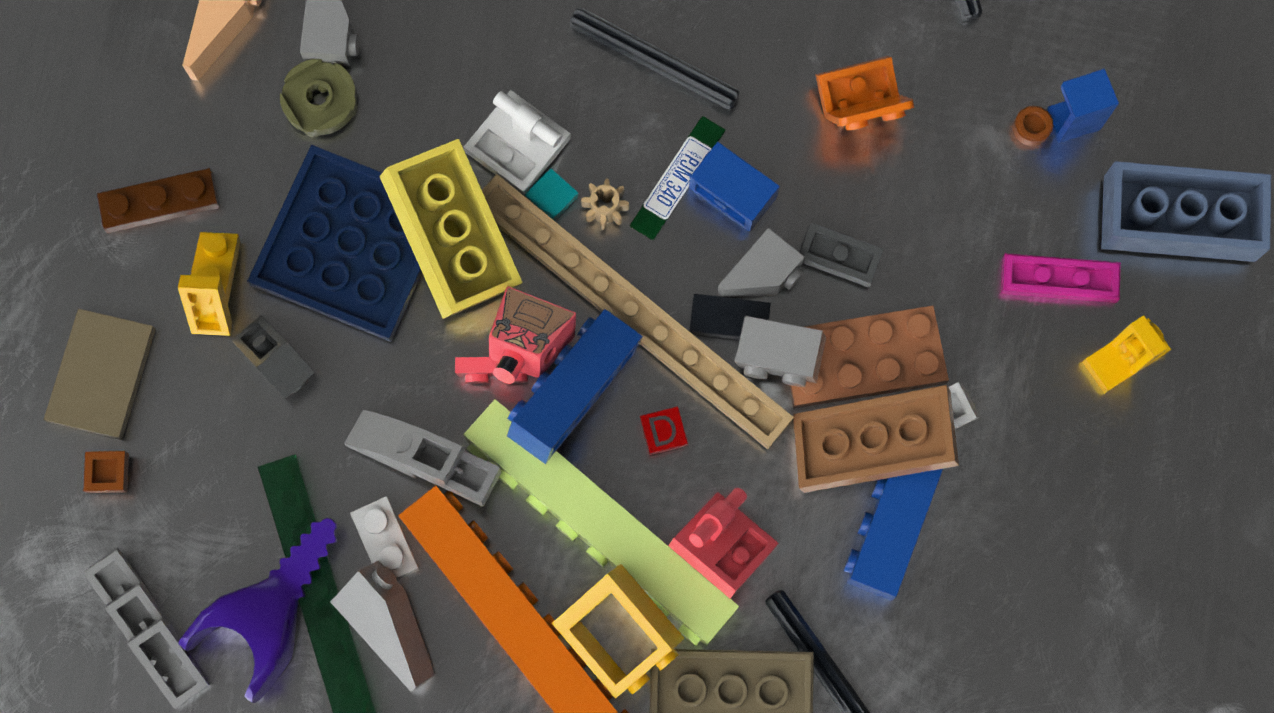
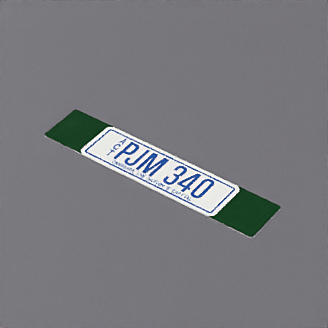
M704 116L699 119L631 222V228L651 240L655 239L688 189L690 176L714 145L719 142L725 132L724 128Z

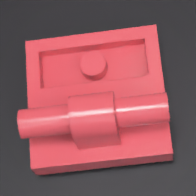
M735 488L726 498L717 492L668 545L729 598L739 590L779 544L738 509L747 499L745 491L741 488Z

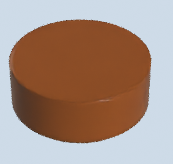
M1039 106L1025 107L1018 113L1013 123L1015 137L1021 143L1028 146H1037L1044 143L1053 130L1051 115Z

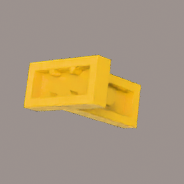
M200 232L191 274L180 275L178 291L191 334L230 336L233 323L228 308V301L241 244L239 234Z
M1143 315L1128 325L1109 344L1084 359L1082 363L1105 394L1172 349L1165 341L1159 327Z

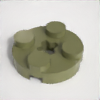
M322 59L307 60L292 68L284 79L285 84L282 88V94L280 92L282 110L288 121L307 136L318 137L334 133L343 128L357 112V90L353 79L347 70L337 63L322 62ZM315 90H319L320 93L328 92L329 96L325 98L326 102L321 105L317 103L311 104L309 101L313 99L312 92Z

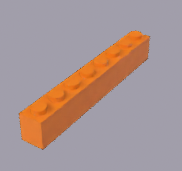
M434 486L398 515L554 713H618L609 702L613 695L598 678L593 681L583 669L587 666L586 663L572 647L567 649L560 641L558 636L561 634L552 624L555 621L549 613L543 618L533 607L538 602L535 595L524 582L518 587L508 576L514 570L499 551L492 556L483 544L489 538L474 520L467 524L458 512L464 507L452 492L447 490L443 494L437 486ZM624 709V710L621 711L620 713H629V712H628L626 709Z

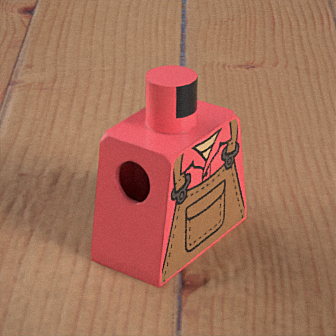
M508 286L504 292L489 335V357L497 362L493 369L494 376L507 384L514 383L520 372L535 378L540 377L553 364L561 350L573 340L575 336L576 312Z

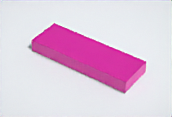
M1005 253L1002 257L1001 294L1117 303L1120 300L1121 262Z

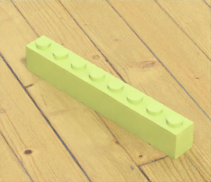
M494 399L463 434L466 441L470 444L466 450L470 454L485 461L489 460L492 464L500 467L502 472L499 479L512 490L517 485L529 495L525 501L541 515H544L547 511L559 520L555 525L557 529L571 541L579 537L589 546L586 553L600 566L604 567L609 563L616 568L622 564L666 617L670 615L681 625L678 631L694 646L701 642L707 647L738 610L739 606L557 451L544 464L507 437L511 421L507 419L510 411Z

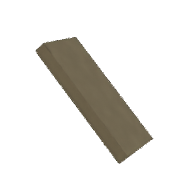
M675 649L679 655L661 671L656 665L651 668L649 713H813L814 652Z

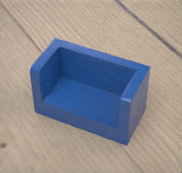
M1105 69L1064 81L1060 88L1065 101L1049 106L1046 111L1049 112L1053 119V132L1059 144L1101 130L1119 102Z
M719 142L714 145L695 169L689 181L690 190L748 232L752 231L776 200L780 187Z

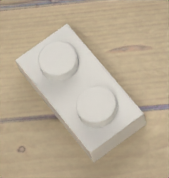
M387 496L350 512L371 563L379 560L383 566L394 573L397 580L420 570Z

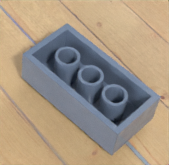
M1115 161L1104 175L1101 249L1256 262L1270 250L1271 174Z

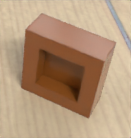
M126 451L85 452L83 491L86 493H127L129 453Z

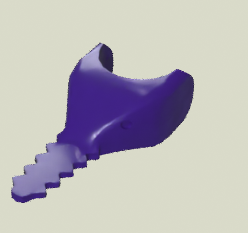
M325 518L321 522H312L311 533L301 534V546L293 545L291 547L290 558H280V569L271 570L267 579L220 596L200 612L181 637L178 645L186 651H190L219 627L232 629L241 634L249 644L254 658L253 677L245 693V698L252 703L259 701L274 685L292 659L295 646L298 599L305 596L303 585L312 583L311 572L321 568L319 558L329 555L328 544L337 542L335 533L337 523L331 518Z

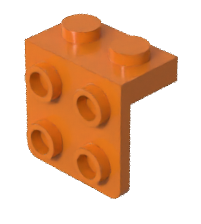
M890 56L815 74L824 118L837 124V126H845L846 130L866 127L869 125V119L881 116L883 121L899 119L906 116L905 110L914 108L913 99L900 95L898 92L892 57Z

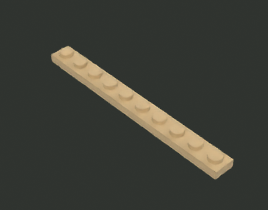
M498 174L482 189L498 228L601 313L606 309L643 336L640 341L641 346L767 450L793 421L794 417Z

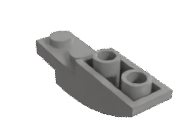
M367 410L362 411L344 443L345 446L413 478L416 476L423 478L482 507L485 505L502 472L500 467L464 451L463 446L409 423Z

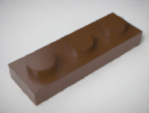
M210 168L97 193L102 225L107 234L220 208L214 175Z

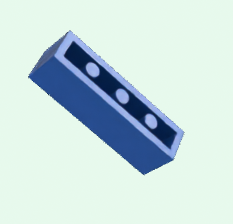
M606 309L602 311L596 320L592 317L586 320L577 334L580 338L573 347L567 344L561 350L554 362L558 366L551 374L543 372L531 389L534 392L533 396L527 403L520 400L507 418L511 421L507 437L544 464L553 456L636 353L643 337Z
M943 469L876 481L871 497L877 499L872 514L865 512L857 534L864 536L858 551L851 549L843 571L850 573L847 584L890 601L897 597Z

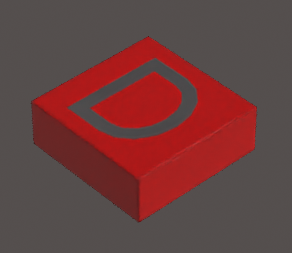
M678 406L640 416L650 456L688 446Z

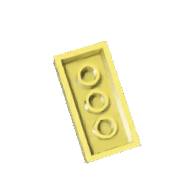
M459 139L391 165L379 176L443 319L504 293L508 286L515 288L523 283Z

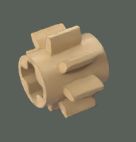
M605 179L604 185L597 187L590 183L589 191L591 196L581 198V206L591 208L586 214V221L591 222L595 219L600 222L602 230H605L607 223L613 221L618 225L622 224L619 212L629 210V202L619 200L624 195V187L620 186L615 189L610 186L609 179ZM602 200L604 203L612 201V207L608 208L605 205L599 207L598 201Z

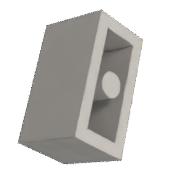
M745 316L735 363L744 369L743 374L746 376L767 379V375L772 374L782 376V382L785 384L805 387L806 381L817 383L826 336L822 330Z

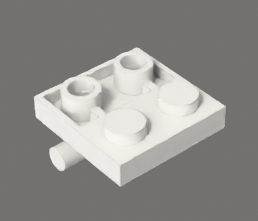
M512 90L507 94L500 91L493 100V104L497 107L463 148L465 153L495 175L498 174L525 196L569 142L571 133Z

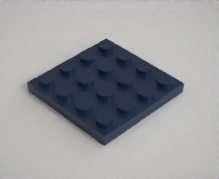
M311 145L247 280L249 285L391 342L422 271L379 177L382 172Z

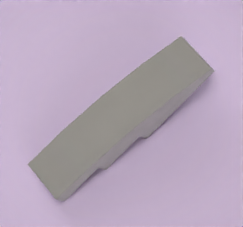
M119 548L83 572L86 579L105 603V610L127 638V645L174 709L209 686L208 681L190 652L178 645L179 635Z

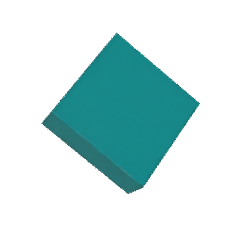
M550 168L529 189L525 197L556 221L579 197V192Z

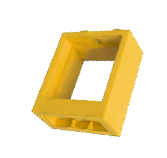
M622 564L607 573L552 623L615 699L626 689L632 695L650 680L646 672L654 665L660 671L679 655L674 648L685 639ZM611 594L614 595L658 647L627 675L581 622Z

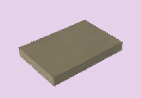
M78 309L43 420L48 423L123 440L156 329L151 325Z

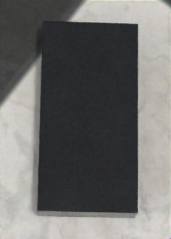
M694 294L689 332L693 335L740 340L745 316L769 320L771 303Z

